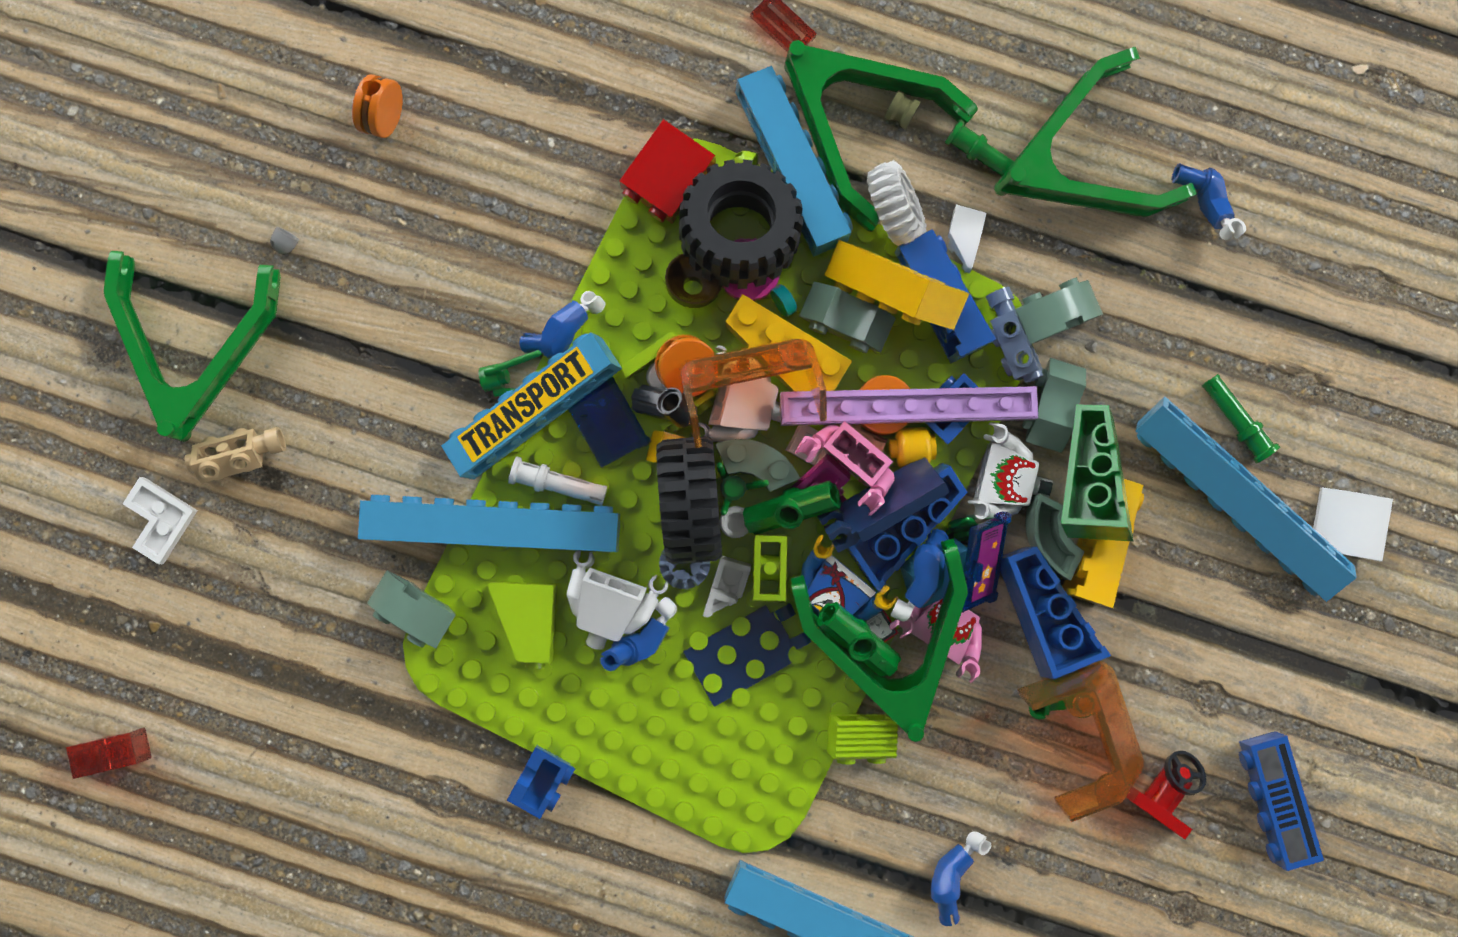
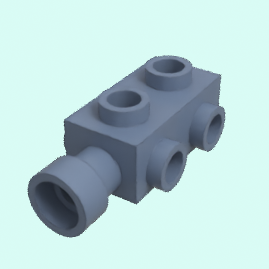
M1004 287L986 296L990 308L995 309L997 318L990 320L993 327L991 331L996 338L993 343L996 348L1001 346L1005 355L1001 362L1008 377L1013 375L1015 380L1020 381L1024 379L1025 383L1043 377V368L1039 357L1027 338L1012 302L1015 298L1010 287ZM1016 325L1015 333L1011 334L1012 327ZM1028 354L1029 360L1024 364L1023 358Z

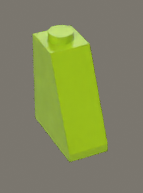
M489 582V592L516 661L526 662L525 668H545V663H551L554 655L557 584Z

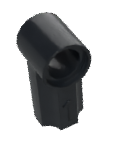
M642 384L641 387L634 389L631 396L632 409L636 413L671 421L679 428L691 425L697 417L696 405L677 388L661 389Z

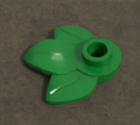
M1000 516L987 523H976L975 519L971 517L955 519L947 523L949 530L946 531L948 538H956L959 542L968 541L973 538V533L983 532L1001 525L1002 517Z

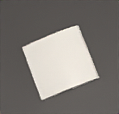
M1322 487L1319 491L1313 529L1343 555L1383 561L1393 499Z

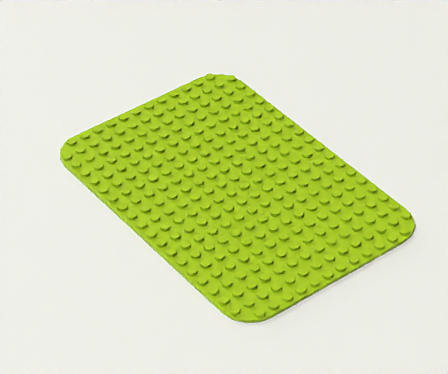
M693 139L715 155L716 164L719 167L724 166V161L733 160L737 154L721 145ZM623 197L571 300L581 304L582 294L586 291H592L596 296H600L605 301V308L598 314H592L589 310L586 312L588 320L575 333L573 341L579 336L589 334L590 332L603 338L621 366L672 331L676 336L692 335L710 346L716 355L717 361L725 357L724 353L716 351L715 348L717 346L725 347L729 355L735 353L758 361L770 376L771 383L778 387L776 402H780V393L789 392L788 389L726 328V320L738 300L728 295L722 288L718 297L709 305L701 308H689L678 304L668 294L665 285L666 269L675 257L683 254L681 240H679V216L673 224L666 219L662 223L648 213L650 208L640 201L636 205ZM745 207L725 209L716 214L710 221L718 234L731 241L742 238L759 239L770 230L768 222L762 215ZM849 216L853 230H851L852 233L847 243L859 246L900 264L895 254L898 246L888 237L882 225L878 224L870 232ZM802 232L797 253L794 254L793 261L786 269L782 268L777 286L779 284L784 285L790 291L797 304V311L788 317L783 316L775 306L770 294L762 300L755 301L852 360V363L834 391L859 390L868 380L880 375L897 377L904 381L910 389H937L950 376L958 379L963 373L979 388L1017 387L1020 382L1015 380L1013 375L1008 377L1001 362V359L1005 358L1001 346L996 348L994 343L991 342L986 347L950 364L931 324L921 320L920 325L901 319L903 312L899 310L896 314L890 313L896 319L881 353L868 349L867 353H862L849 346L851 342L829 332L826 335H822L809 329L810 323L799 317L814 281L830 286L835 285V280L824 276L835 248L813 257ZM951 260L952 264L954 263L957 266L963 283L989 328L993 329L990 320L997 318L995 309L990 308L986 296L1004 287L973 270L970 273L965 272L962 268L963 265ZM688 281L684 284V290L689 294H698L702 291V286L697 281ZM853 289L852 293L848 294L856 297L858 291ZM1013 294L1015 299L1012 302L1014 304L1015 309L1021 307L1022 304L1019 301V299ZM875 300L874 304L879 305L880 302ZM1016 325L1012 327L1011 334L1015 333ZM1028 354L1023 358L1024 364L1029 360ZM543 355L535 372H539L547 366L550 358ZM718 368L716 379L710 387L715 394L717 393L723 368ZM620 370L606 381L640 439L639 441L612 455L580 400L486 470L470 500H486V507H498V501L518 502L517 508L530 509V503L550 504L549 510L561 511L562 504L581 505V512H594V506H600L546 489L537 492L531 486L517 482L514 485L509 484V475L516 456L521 457L523 462L537 466L545 464L547 467H550V471L607 486L602 506L613 507V513L620 514L619 551L580 550L579 563H586L591 552L594 556V563L590 568L646 587L645 594H648L650 591L648 583L652 577L657 575L653 581V587L657 591H661L666 582L659 567L664 545L659 505L657 463L646 460L653 431L663 430L654 417L636 413L632 409L631 396L634 388L623 371ZM713 407L701 415L697 414L696 419L691 425L681 428L674 433L670 429L666 432L686 438L703 437L705 435L704 428L693 425L704 423L712 429L713 426L709 425V420ZM771 420L767 431L759 430L754 438L748 439L764 443L779 451L793 465L800 478L814 466L786 451L798 425L781 426L780 422ZM970 421L948 445L924 422L908 423L904 428L926 427L930 435L935 434L937 455L936 459L931 460L930 464L933 468L940 463L950 465L967 490L987 449V445L990 443V441L984 439V434L991 436L994 434V427L989 425V423H1000V421ZM808 425V426H810L811 428H813V429H815V430H817V431H820V430H822V428H823L824 425ZM896 433L884 436L878 435L888 439L882 452L889 458V440L895 439ZM713 442L720 520L721 507L725 498L720 491L723 480L720 477L716 464L720 462L723 465V462L716 448V444L720 442ZM891 458L893 462L888 468L895 472L900 467L897 465L896 458ZM743 473L732 474L741 477L745 483L759 481L752 475ZM851 475L850 480L842 487L844 489L842 495L849 499L869 486L863 485ZM797 481L771 492L766 487L746 490L744 496L739 500L731 501L729 507L738 506L745 509L746 507L780 497L784 490L791 488ZM961 500L942 522L938 523L933 529L946 532L948 528L947 523L952 520ZM817 516L803 520L801 525L795 529L779 527L757 534L787 536L786 601H753L754 534L748 532L740 538H731L724 534L720 527L722 555L752 564L742 597L738 599L737 603L731 606L728 605L714 612L709 617L703 616L720 559L710 561L707 577L696 587L680 589L668 583V589L658 595L657 599L660 602L664 597L670 598L677 606V612L665 623L670 628L658 650L646 659L630 666L620 665L614 671L604 669L600 662V658L604 657L601 654L609 650L614 641L607 639L604 648L601 650L589 647L586 644L589 632L576 626L577 617L572 613L569 605L567 589L572 570L577 568V564L573 559V555L577 550L447 544L424 592L448 605L455 613V617L437 648L425 644L424 647L415 645L407 639L408 633H405L403 641L405 667L417 689L437 705L531 752L538 745L571 763L570 765L576 768L573 772L574 774L719 847L741 853L766 851L792 836L805 819L834 760L827 753L829 715L856 714L866 695L812 641L798 650L794 646L790 648L788 652L789 660L792 662L790 665L747 689H736L732 693L731 698L714 707L705 690L710 693L718 692L722 687V679L717 674H709L705 677L702 686L694 672L693 664L686 658L683 652L690 647L695 650L704 649L708 644L709 636L731 624L732 631L736 635H746L750 631L751 626L748 619L744 617L765 605L770 613L774 611L776 619L779 620L775 611L790 603L796 615L781 623L789 638L804 632L792 592L791 578L801 576L802 565L813 550L816 540L820 535L824 536L820 544L825 548L831 547L832 541L835 540H830L824 529V526L827 524L822 526ZM830 519L827 524L834 523L836 519ZM917 546V547L914 549V551L905 559V561L908 560L912 555H914L915 550L918 548V546ZM834 547L832 555L872 587L848 550L845 549L838 553ZM691 563L677 564L672 569L673 572L684 569L690 576L693 575L690 568ZM899 568L885 582L884 586H889L890 588L884 594V597L888 600H893L897 596L898 599L908 603L909 600L905 597L907 592L906 585ZM489 582L557 584L554 655L551 663H545V668H525L526 662L516 661L489 592ZM895 604L892 608L884 610L891 622L896 620V618L891 616ZM656 609L653 611L651 617L657 620L661 616V614ZM642 626L641 628H639V629H638L637 631H635L634 633H639V632L643 629L644 626ZM766 631L761 635L760 644L764 649L773 650L778 646L779 638L776 633ZM892 637L885 643H887L890 646L894 637ZM729 645L722 646L717 654L719 661L723 664L733 663L736 659L735 649ZM754 659L747 663L746 673L749 677L757 679L764 674L765 667L760 660Z

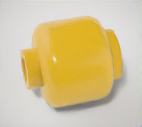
M926 427L900 429L896 432L895 439L889 440L890 459L896 458L897 465L900 468L923 458H926L931 463V460H935L937 455L935 434L930 435Z

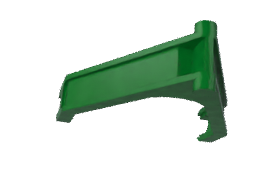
M799 40L793 41L790 44L784 64V69L790 77L818 156L824 163L829 185H834L839 195V207L870 232L880 222L878 214L874 210L875 207L851 186L821 104L822 92L832 84L842 81L892 92L901 90L906 95L934 101L957 122L960 119L963 120L964 125L978 111L977 105L945 77L807 46Z
M1136 47L1101 58L1090 70L1084 73L995 184L994 190L999 196L1008 194L1141 217H1148L1167 210L1197 195L1193 183L1161 195H1154L1073 181L1062 175L1053 163L1051 144L1055 134L1098 80L1131 68L1130 64L1133 61L1141 59Z
M111 251L109 253L104 283V297L157 423V432L161 436L181 442H186L191 438L192 430L275 318L281 275L280 270L273 269L274 265H259L252 307L198 380L187 386L171 387L163 378L131 302L135 269L134 258L124 255L122 251Z
M954 538L941 541L949 582L922 665L914 673L903 678L889 679L880 677L862 661L852 659L848 650L818 626L816 621L818 616L813 612L804 576L791 578L792 592L804 633L908 734L909 739L914 742H918L924 737V727L968 594L961 558Z

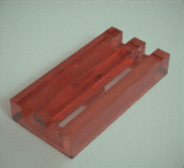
M763 0L750 13V17L787 52L791 42L760 14L761 12L793 41L799 40L808 46L810 41L816 38L817 33L782 0ZM770 3L805 35L803 39L768 7Z

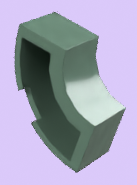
M1076 277L1060 284L1061 290L1044 297L1038 292L1022 300L1024 305L1015 310L1030 344L1042 341L1103 315L1089 280L1079 282Z
M815 281L799 317L810 323L808 328L822 335H826L829 332L851 342L849 346L862 353H867L868 349L881 353L896 319L887 311L878 308V305L856 298L838 287Z
M1050 358L1046 368H1043V377L1035 380V386H1038V419L1023 420L1022 427L1027 429L1026 442L1062 453L1073 432L1076 404L1080 403L1086 388V369Z
M734 439L716 444L728 475L743 473L752 475L758 480H768L769 485L765 487L769 492L800 479L789 460L779 451L764 443L748 439Z
M1042 494L1032 495L1031 502L1027 506L1025 518L1030 547H1038L1059 579L1071 580L1085 551L1078 547L1072 538H1067L1061 525L1063 505Z
M388 570L367 602L375 610L373 617L385 624H390L391 622L408 633L407 639L420 647L428 644L437 648L455 617V613L448 605L433 598L414 583Z

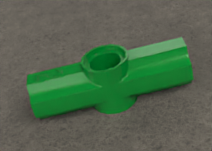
M830 480L804 489L787 488L780 497L746 507L743 511L744 525L748 532L754 535L779 527L795 529L805 519L840 509L842 502L836 484L831 483Z
M838 602L827 603L820 610L819 617L816 619L818 626L848 650L852 659L862 661L880 677L886 675L890 677L898 670V664L901 661L900 655L873 633L866 621L854 617Z

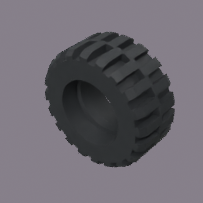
M733 159L724 161V166L721 167L718 164L708 167L706 175L699 173L693 179V185L687 186L683 194V201L680 203L679 240H681V249L684 256L689 257V264L695 271L702 269V277L708 281H712L715 278L719 280L720 286L727 288L729 283L737 284V289H747L749 283H754L755 287L766 284L767 277L771 280L776 279L781 275L782 268L786 269L792 263L793 256L797 253L803 225V216H801L803 208L801 200L796 198V189L791 183L785 184L786 177L779 171L774 174L770 171L771 166L761 163L760 166L753 165V160L743 159V163H735ZM745 207L762 215L768 222L770 230L757 240L735 242L718 234L710 221L716 214L725 209Z
M706 436L662 440L656 447L661 527L666 561L673 565L717 561L722 557L713 440Z

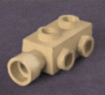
M279 427L264 430V434L257 435L254 429L239 428L231 435L220 438L207 437L202 443L192 445L191 453L185 455V464L188 471L195 474L200 484L221 480L224 477L261 468L263 454L267 452L276 454L286 451V441Z

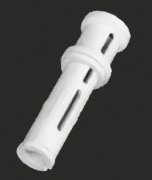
M517 456L513 462L508 480L509 484L514 485L517 482L534 487V491L537 492L546 489L600 506L603 504L607 491V486L550 471V467H547L545 464L537 466L523 462L522 458Z

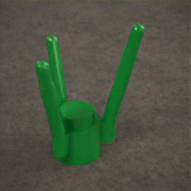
M536 350L503 363L480 367L478 375L482 389L485 392L493 391L494 397L515 390L516 388H505V384L510 383L508 368L532 360L543 353L540 350Z
M722 463L716 464L720 477L723 480L720 486L721 494L725 498L720 512L722 516L727 514L731 501L742 498L746 490L769 485L768 480L745 483L739 476H729Z

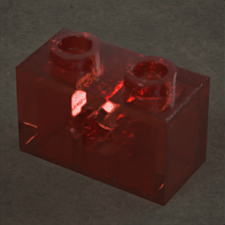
M145 727L66 747L73 779L135 765L152 758Z

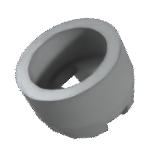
M279 227L275 228L270 239L272 248L279 254L290 253L299 241L295 235Z

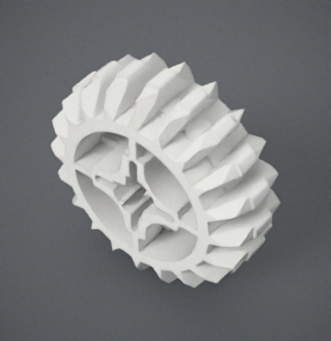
M893 160L888 163L884 162L869 171L867 184L875 207L874 210L877 212L879 220L888 237L892 239V242L897 246L908 244L926 233L927 225L919 199L901 165Z

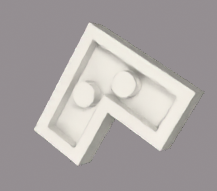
M139 477L123 505L146 518L149 522L132 548L157 564H164L198 510L145 477Z

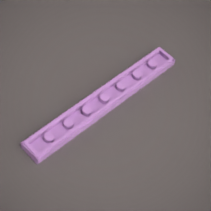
M1037 386L781 392V426L842 424L844 421L848 424L1036 420L1038 419Z

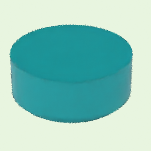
M779 284L771 289L770 296L783 316L788 317L797 311V304L790 291L784 285Z

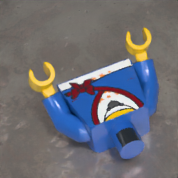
M820 535L817 538L813 550L802 565L801 576H804L813 612L818 617L820 610L827 603L838 602L857 619L864 621L871 619L882 610L892 608L898 597L896 596L893 600H888L884 597V594L890 588L889 586H884L875 596L877 592L832 555L834 550L833 543L831 547L825 548L820 544L824 536Z

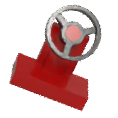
M1176 751L1166 758L1164 767L1145 794L1130 786L1124 796L1186 840L1193 829L1173 816L1172 813L1185 795H1195L1204 789L1206 773L1202 764L1194 755L1186 751ZM1177 756L1190 760L1198 773L1193 772L1188 765L1181 764ZM1193 779H1200L1198 788L1196 790H1189L1193 785L1191 781Z

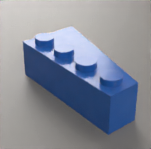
M933 229L908 244L899 245L895 250L901 265L946 283L945 285L969 293L962 281L957 266L954 263L952 264L947 255V247L943 238L940 235L936 236ZM971 294L967 298L954 330L930 323L950 364L986 347L996 340Z
M940 463L934 467L935 471L945 482L950 493L864 543L859 539L855 545L847 548L871 586L878 592L886 584L885 582L906 562L905 559L914 549L926 540L931 530L938 523L940 524L968 493L950 465ZM844 533L839 534L838 537L842 538Z
M1037 546L1023 547L998 557L999 569L1040 677L1056 679L1111 656L1106 647L1102 646L1095 636L1096 632L1089 622L1084 620L1076 608L1077 605L1072 597L1067 595L1060 585L1059 578Z

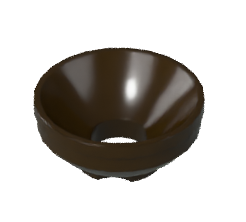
M684 254L675 257L666 269L665 285L668 294L674 301L684 307L701 308L707 306L718 297L722 286L719 285V280L713 278L712 281H708L702 277V269L695 271L689 264V257L684 256ZM688 281H697L701 284L702 291L698 294H689L684 290V284Z

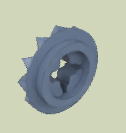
M664 550L660 556L659 567L661 574L671 586L676 588L689 589L698 586L707 577L710 569V562H698L690 564L692 576L684 569L673 572L672 569L677 564L673 565L666 561Z

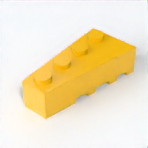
M841 240L837 242L824 275L836 281L834 287H838L848 293H852L853 289L858 291L856 297L872 304H874L875 300L879 301L878 308L892 314H896L898 310L903 312L901 319L920 325L921 320L952 330L955 329L970 294Z
M743 294L726 320V328L766 366L789 392L834 391L852 363V360Z
M1124 479L1133 534L1136 514L1144 500V494L1142 493L1144 485ZM1078 538L1076 545L1085 552L1072 579L1064 580L1062 587L1067 595L1095 605L1113 608L1130 541Z

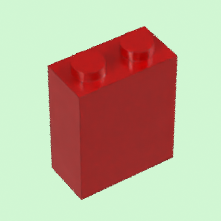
M663 119L619 180L621 189L624 190L622 195L636 205L639 201L650 208L648 213L656 220L663 223L666 219L673 224L679 216L680 203L683 201V194L687 186L693 185V179L699 173L706 175L707 168L716 164V157L712 152Z

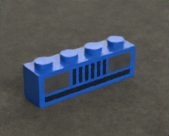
M1274 731L1239 741L1242 750L1239 752V759L1243 768L1249 774L1251 782H1248V790L1259 808L1260 813H1257V820L1262 831L1266 832L1269 844H1266V851L1271 862L1286 871L1324 861L1288 736Z

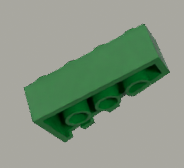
M1076 404L1061 525L1067 538L1134 542L1115 422L1109 405Z

